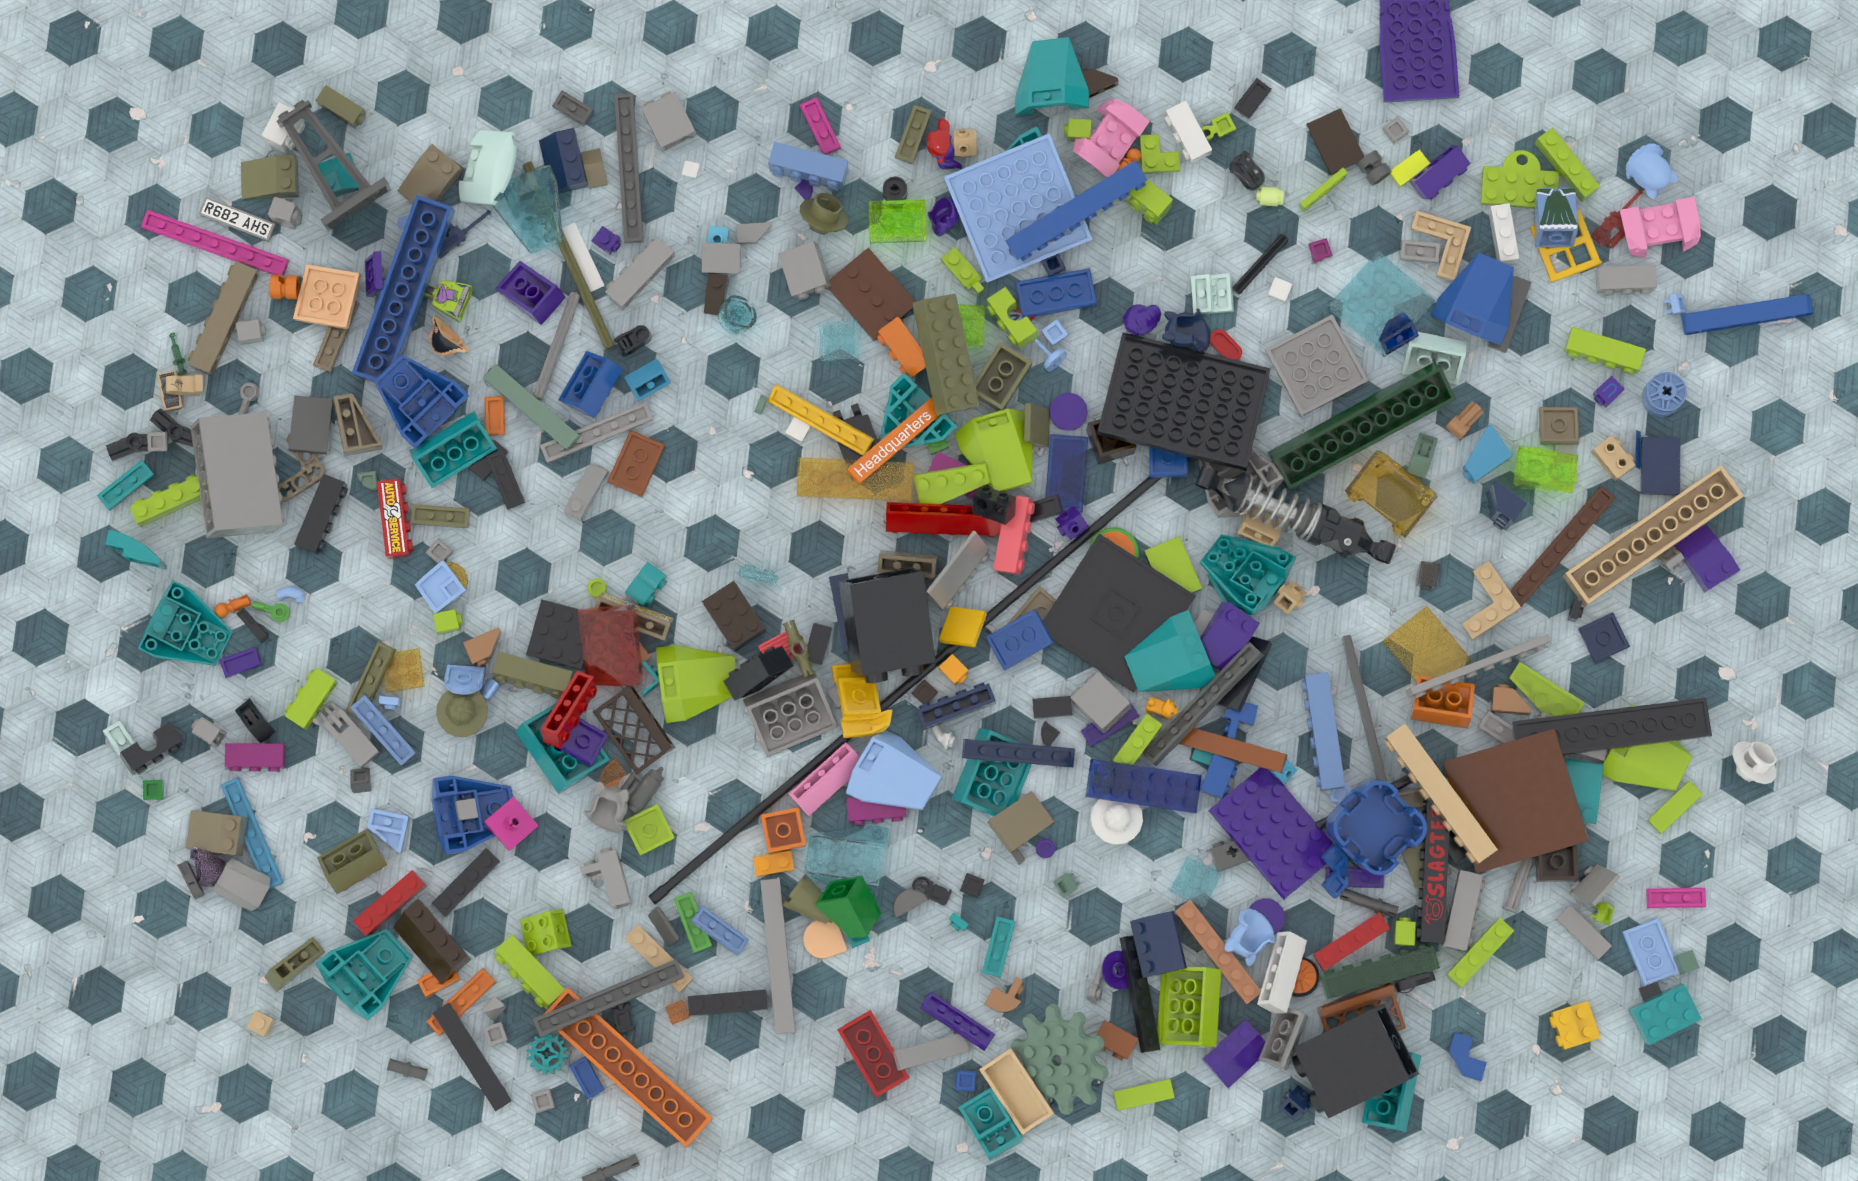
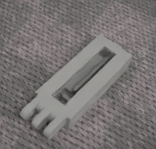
M331 701L329 704L334 709L331 711L325 706L324 710L328 714L325 716L322 711H319L318 715L324 720V726L355 762L363 768L380 752L348 714ZM340 718H341L342 721L348 726V728L345 729L342 733H341L340 730L334 725V723H336V725H337L339 728H341V727L344 726V725L339 721Z

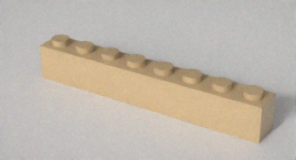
M1403 724L1386 736V747L1391 753L1394 751L1398 756L1396 760L1402 768L1406 767L1409 771L1408 777L1410 780L1420 786L1419 792L1423 798L1431 801L1433 804L1431 808L1437 816L1439 814L1444 819L1443 825L1448 831L1452 830L1455 834L1454 840L1456 843L1466 849V856L1470 862L1479 864L1498 849L1407 725Z

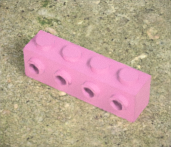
M845 742L789 793L790 797L810 816L850 780L853 768L860 757Z

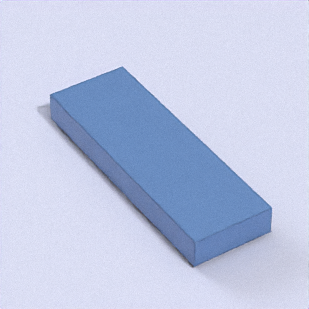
M703 905L691 920L692 924L736 956L740 954L749 941L747 937Z

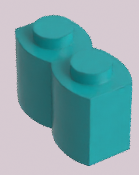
M647 562L628 586L625 593L643 607L646 604L651 605L656 598L655 592L658 589L662 590L666 585L667 580L665 579L667 576Z

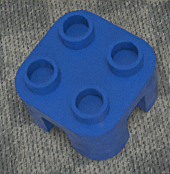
M1371 778L1360 782L1330 812L1326 820V831L1328 836L1362 870L1375 875H1386L1399 865L1396 858L1407 847L1415 848L1422 842L1427 833V823L1423 815L1416 808L1407 805L1398 796L1399 791L1392 784Z

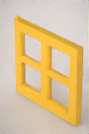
M1577 209V223L1582 236L1575 238L1573 247L1585 243L1591 260L1576 265L1570 248L1573 247H1549L1547 249L1546 247H1537L1550 278L1549 282L1551 283L1602 264L1580 209ZM1535 225L1530 227V230L1535 240ZM1565 251L1571 267L1556 273L1550 256Z

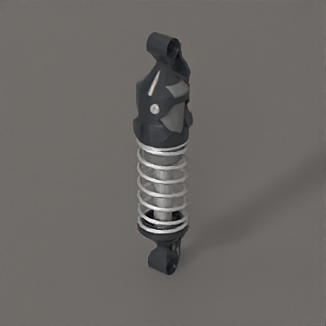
M1205 466L1201 467L1195 485L1205 490H1214L1226 502L1229 511L1239 512L1242 516L1250 510L1252 520L1261 516L1264 525L1273 520L1274 529L1277 530L1284 525L1286 534H1291L1295 531L1298 539L1303 538L1305 542L1315 546L1322 544L1332 548L1339 556L1346 559L1358 553H1367L1379 562L1390 564L1396 545L1385 540L1374 542L1367 534L1363 520L1356 517L1349 519L1341 516L1336 509L1322 503L1310 505L1309 498L1295 507L1298 493L1294 494L1290 504L1283 502L1287 494L1286 488L1282 490L1278 499L1272 497L1275 484L1270 486L1267 495L1260 492L1264 483L1263 479L1259 480L1256 489L1253 490L1251 489L1253 476L1247 472H1243L1231 479H1221L1217 475L1218 472ZM1244 504H1249L1248 507L1242 512V507L1244 506ZM1254 506L1261 509L1255 517L1253 516ZM1266 511L1272 513L1267 521H1265ZM1277 516L1284 518L1279 526H1276ZM1288 521H1290V523H1289V525H1290V527H1291V530H1290V531H1288Z

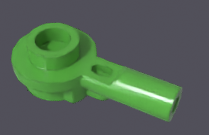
M253 601L252 608L270 613L273 620L277 622H284L290 616L289 608L283 603L270 606Z

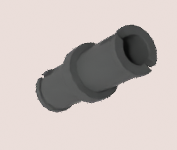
M390 1058L387 1067L388 1071L403 1074V1077L410 1076L425 1081L428 1071L427 1068L411 1065V1062L404 1063Z

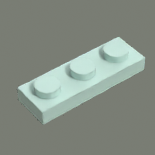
M120 721L103 730L104 735L119 757L121 751L134 744V741ZM150 765L147 766L148 769H147L145 772H143L142 774H140V775H138L137 773L134 774V775L132 776L133 779L135 780L136 778L140 777L141 775H143V774H145L146 772H148L149 770H151Z

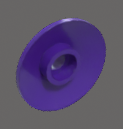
M1113 951L1107 954L1102 962V975L1110 987L1118 990L1127 988L1128 982L1122 951Z

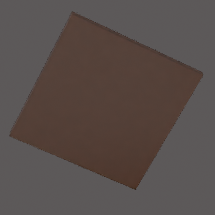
M1555 729L1443 762L1449 784L1498 849L1479 864L1473 862L1476 874L1589 841Z

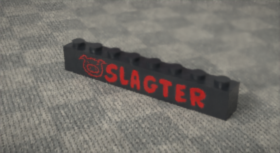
M1422 796V803H1426L1425 810H1422V815L1427 823V833L1422 840L1424 841V849H1420V861H1423V868H1419V880H1422V888H1418V899H1421V907L1417 908V919H1420V927L1416 928V938H1419V943L1444 944L1449 831L1442 823L1444 821L1440 814L1437 816L1432 810L1431 806L1433 804L1429 799L1425 800Z

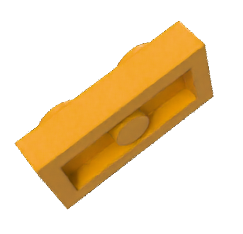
M791 851L753 857L756 877L795 870Z

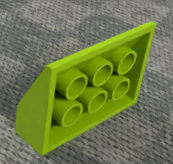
M1187 967L1161 975L1157 1027L1159 1044L1216 1048L1221 969Z

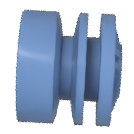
M1661 372L1655 375L1644 387L1642 403L1645 409L1652 415L1667 417L1675 413L1684 403L1687 395L1686 385L1677 374ZM1666 390L1669 391V394H1668V395H1667V394H1666V395H1663V394H1662L1663 391H1666Z

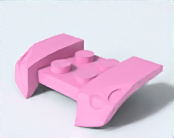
M1118 99L1108 100L1096 109V111L1105 116L1089 139H1075L1073 152L1089 163L1106 178L1116 172L1120 166L1119 162L1150 122L1132 106Z
M1694 197L1675 200V203L1643 209L1633 207L1620 210L1628 248L1632 256L1646 258L1648 246L1682 241L1684 252L1698 244L1701 237L1700 219Z

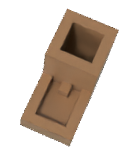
M1016 977L1008 994L993 987L984 1005L1001 1013L1016 1009L1021 1001L1014 997L1016 995L1020 996L1025 986L1021 985L1023 980Z

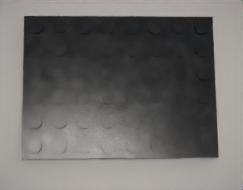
M1123 332L1097 435L1247 471L1271 368L1199 352L1185 347H1178L1173 344Z

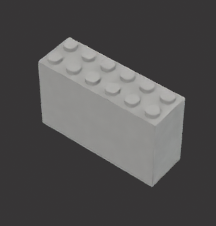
M267 412L198 418L190 427L206 537L216 538L275 532L283 525L285 515L280 507L282 495L278 492L279 476L275 473L276 456L272 453L274 441L269 432L271 421L270 418H267Z

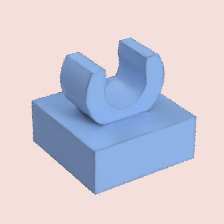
M1672 294L1669 295L1670 299L1663 301L1664 304H1671L1672 306L1670 310L1665 311L1666 314L1683 315L1687 313L1683 295Z

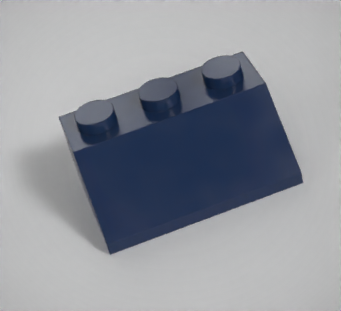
M574 128L554 132L539 140L551 195L588 187Z
M1497 481L1494 482L1487 492L1490 518L1493 521V525L1500 530L1504 529L1507 531L1527 503Z
M1174 911L1130 921L1143 978L1187 968Z

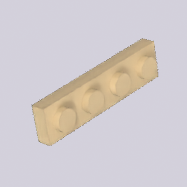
M639 925L625 937L654 968L674 960ZM681 966L684 978L671 983L679 992L693 980Z

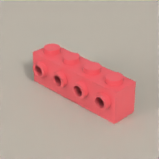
M1016 496L1015 516L1006 525L1001 524L993 570L1014 575H1020L1021 571H1023L1025 566L1023 556L1024 552L1028 549L1027 534L1030 533L1032 526L1030 517L1035 510L1034 500L1028 497Z

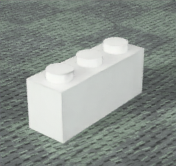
M1187 101L1166 110L1165 123L1168 128L1172 127L1174 131L1172 135L1175 142L1181 144L1183 148L1181 152L1186 161L1189 160L1193 164L1211 155L1212 148Z
M1510 203L1491 206L1488 213L1496 259L1507 265L1515 264L1519 260V253Z

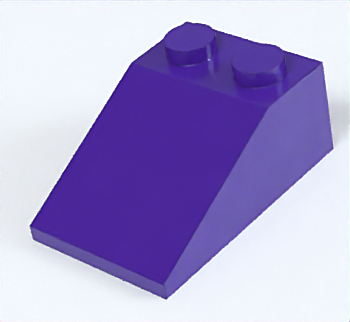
M521 261L515 265L495 288L501 295L540 325L547 320L566 298L557 285Z
M1707 525L1694 531L1674 545L1682 553L1685 564L1704 593L1740 571L1739 566L1729 551Z
M1221 602L1200 637L1210 663L1220 670L1248 643L1260 624L1230 602Z

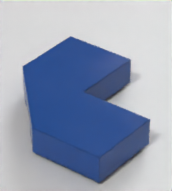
M1332 844L1321 858L1333 872L1321 886L1333 899H1336L1348 886V857L1337 844Z
M1454 1032L1449 1053L1456 1063L1458 1070L1464 1077L1482 1081L1487 1062L1468 1057L1473 1038Z

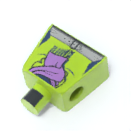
M441 280L438 288L428 285L425 295L434 298L432 306L436 310L461 323L473 288L471 285Z

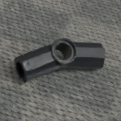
M161 408L155 411L150 419L155 426L162 432H168V437L173 442L193 447L190 428L178 424ZM175 429H181V434L178 437L172 436Z
M134 432L126 438L106 445L111 460L115 461L135 452L148 451L147 434ZM139 438L140 444L137 447H132L133 440Z

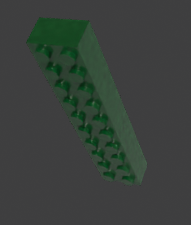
M1433 362L1267 453L1284 478L1283 486L1291 490L1451 403L1456 398L1442 367Z

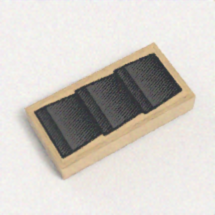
M177 371L157 374L164 411L184 408L181 395L166 393L165 377L178 376Z

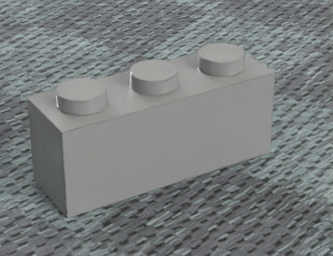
M1656 265L1598 267L1596 270L1597 293H1602L1603 296H1611L1618 292H1621V295H1631L1633 292L1651 294L1657 288Z

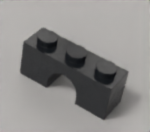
M170 722L153 732V738L157 743L155 749L151 751L143 750L136 742L120 752V758L132 776L136 773L138 775L142 774L148 769L147 766L152 763L156 765L164 760V756L168 753L172 755L181 749L182 739Z

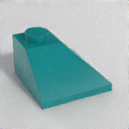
M347 153L346 155L354 164L351 153ZM337 158L318 163V168L336 197L359 190L357 183Z

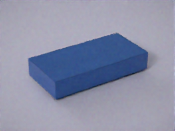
M586 1056L569 1065L588 1100L605 1090Z

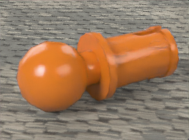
M1135 148L1130 149L1127 152V158L1123 157L1121 159L1120 166L1116 172L1135 160L1139 162L1141 159L1140 151Z
M247 594L233 600L228 599V604L219 603L216 605L215 614L218 617H226L230 611L236 613V611L251 606L250 599Z

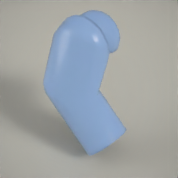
M288 586L276 591L279 600L290 596L300 603L305 599L303 590L295 586Z

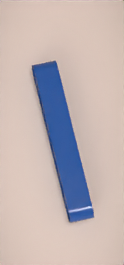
M1810 294L1687 313L1681 315L1684 335H1692L1804 317L1814 313Z

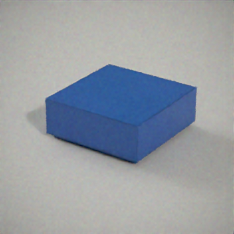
M957 1070L955 1090L975 1092L976 1072Z

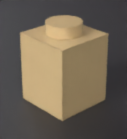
M255 1010L247 1028L264 1037H268L276 1019Z

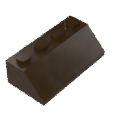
M419 899L403 911L393 927L441 985L472 960Z

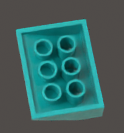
M556 704L523 722L515 732L556 792L560 794L609 762L610 759L601 748L593 765L589 767L557 747L544 743L541 728Z
M979 728L975 740L1018 743L994 731ZM967 759L951 800L995 817L1018 801L1032 764Z
M1565 759L1583 822L1596 824L1603 764Z

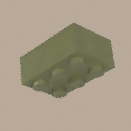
M1000 342L975 380L978 399L996 411L1004 410L1031 369L1032 361Z

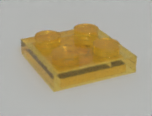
M419 648L395 652L384 676L387 693L425 687Z

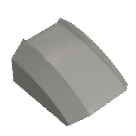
M231 858L215 884L214 892L239 906L253 911L260 906L270 887V877L238 858Z

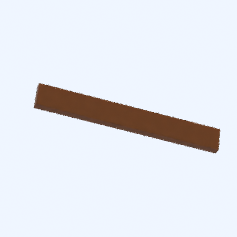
M1600 486L1510 590L1520 607L1524 605L1613 502L1615 497L1605 488Z

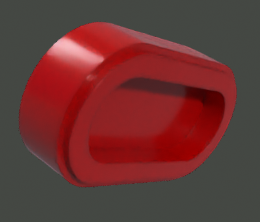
M1217 329L1211 333L1210 344L1222 357L1234 360L1241 358V347L1224 330Z

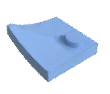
M444 560L415 584L435 613L441 612L467 591Z

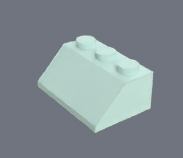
M1411 330L1402 374L1411 375L1435 362L1442 367L1449 384L1458 385L1466 356L1467 342Z

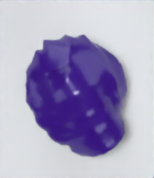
M947 197L937 200L931 212H928L935 235L943 236L946 231L952 228L959 217L954 201Z
M1132 305L1123 316L1125 329L1130 334L1144 336L1156 328L1157 323L1161 319V310L1157 305Z

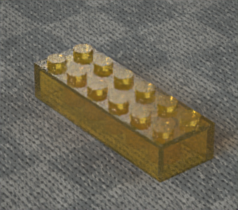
M798 457L797 497L912 502L913 462L887 461L859 485L846 471L857 460Z

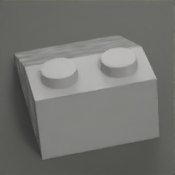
M1598 864L1594 867L1590 865L1583 872L1585 877L1581 881H1575L1570 887L1572 891L1569 895L1587 910L1594 907L1618 881L1620 876Z

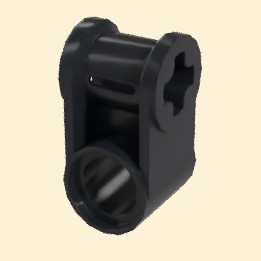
M639 325L617 336L614 342L619 345L622 357H626L648 344L652 339V335L646 326ZM645 331L647 336L644 339H638L639 332Z

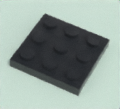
M541 599L526 655L582 670L597 616L593 615L592 612Z

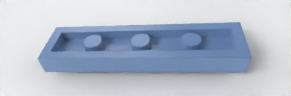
M366 695L350 707L400 765L404 764L416 753Z

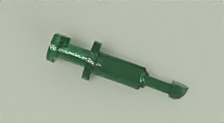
M172 332L169 334V337L173 344L171 347L175 359L173 365L178 366V376H183L187 374V370L183 366L186 360L182 358L179 345L176 344L174 339L176 335Z

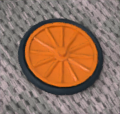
M1302 957L1292 996H1307L1318 986L1319 970L1313 961L1308 958Z

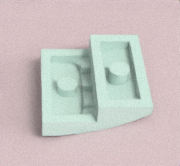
M1232 274L1191 276L1193 313L1198 308L1201 314L1234 312Z

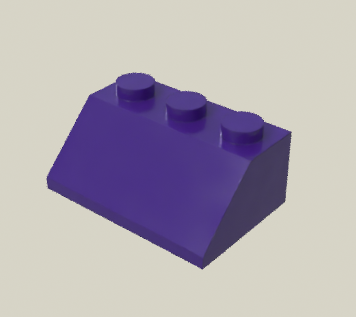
M1245 1019L1216 1048L1211 1050L1202 1061L1229 1088L1259 1061L1258 1059L1265 1041Z

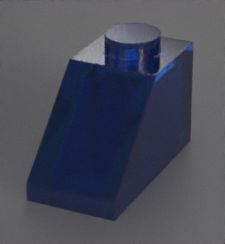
M1402 312L1387 321L1380 335L1379 342L1384 353L1388 355L1418 337L1419 334L1413 321Z

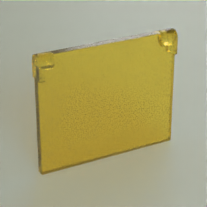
M1428 606L1424 607L1383 640V643L1415 681L1418 675L1436 678L1461 668L1471 660Z

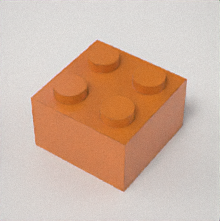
M799 807L761 815L768 854L806 847Z

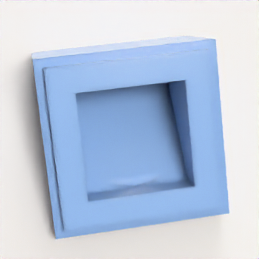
M488 678L479 692L485 699L490 701L500 688V685L491 678Z

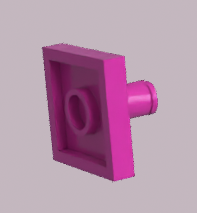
M514 796L484 821L485 825L508 851L513 849L538 827V824Z

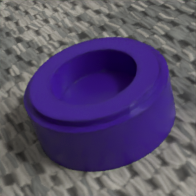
M1042 839L1036 845V853L1041 858H1050L1055 852V845L1049 839Z

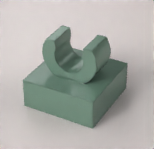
M1065 873L1053 882L1063 898L1078 889L1077 886L1080 885L1079 881L1074 883L1071 879L1074 873Z

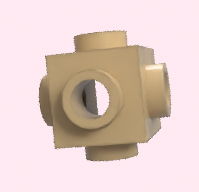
M962 128L953 130L951 142L955 150L954 156L967 157L977 155L976 129L967 130Z
M1291 581L1288 586L1284 584L1278 590L1279 596L1273 603L1289 615L1294 608L1298 610L1305 602L1302 598L1307 592L1300 585Z

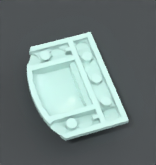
M480 130L470 143L473 147L463 181L459 180V197L461 202L496 205L497 201H494L499 192L504 193L514 169L517 146L513 145L512 137H516L515 133Z

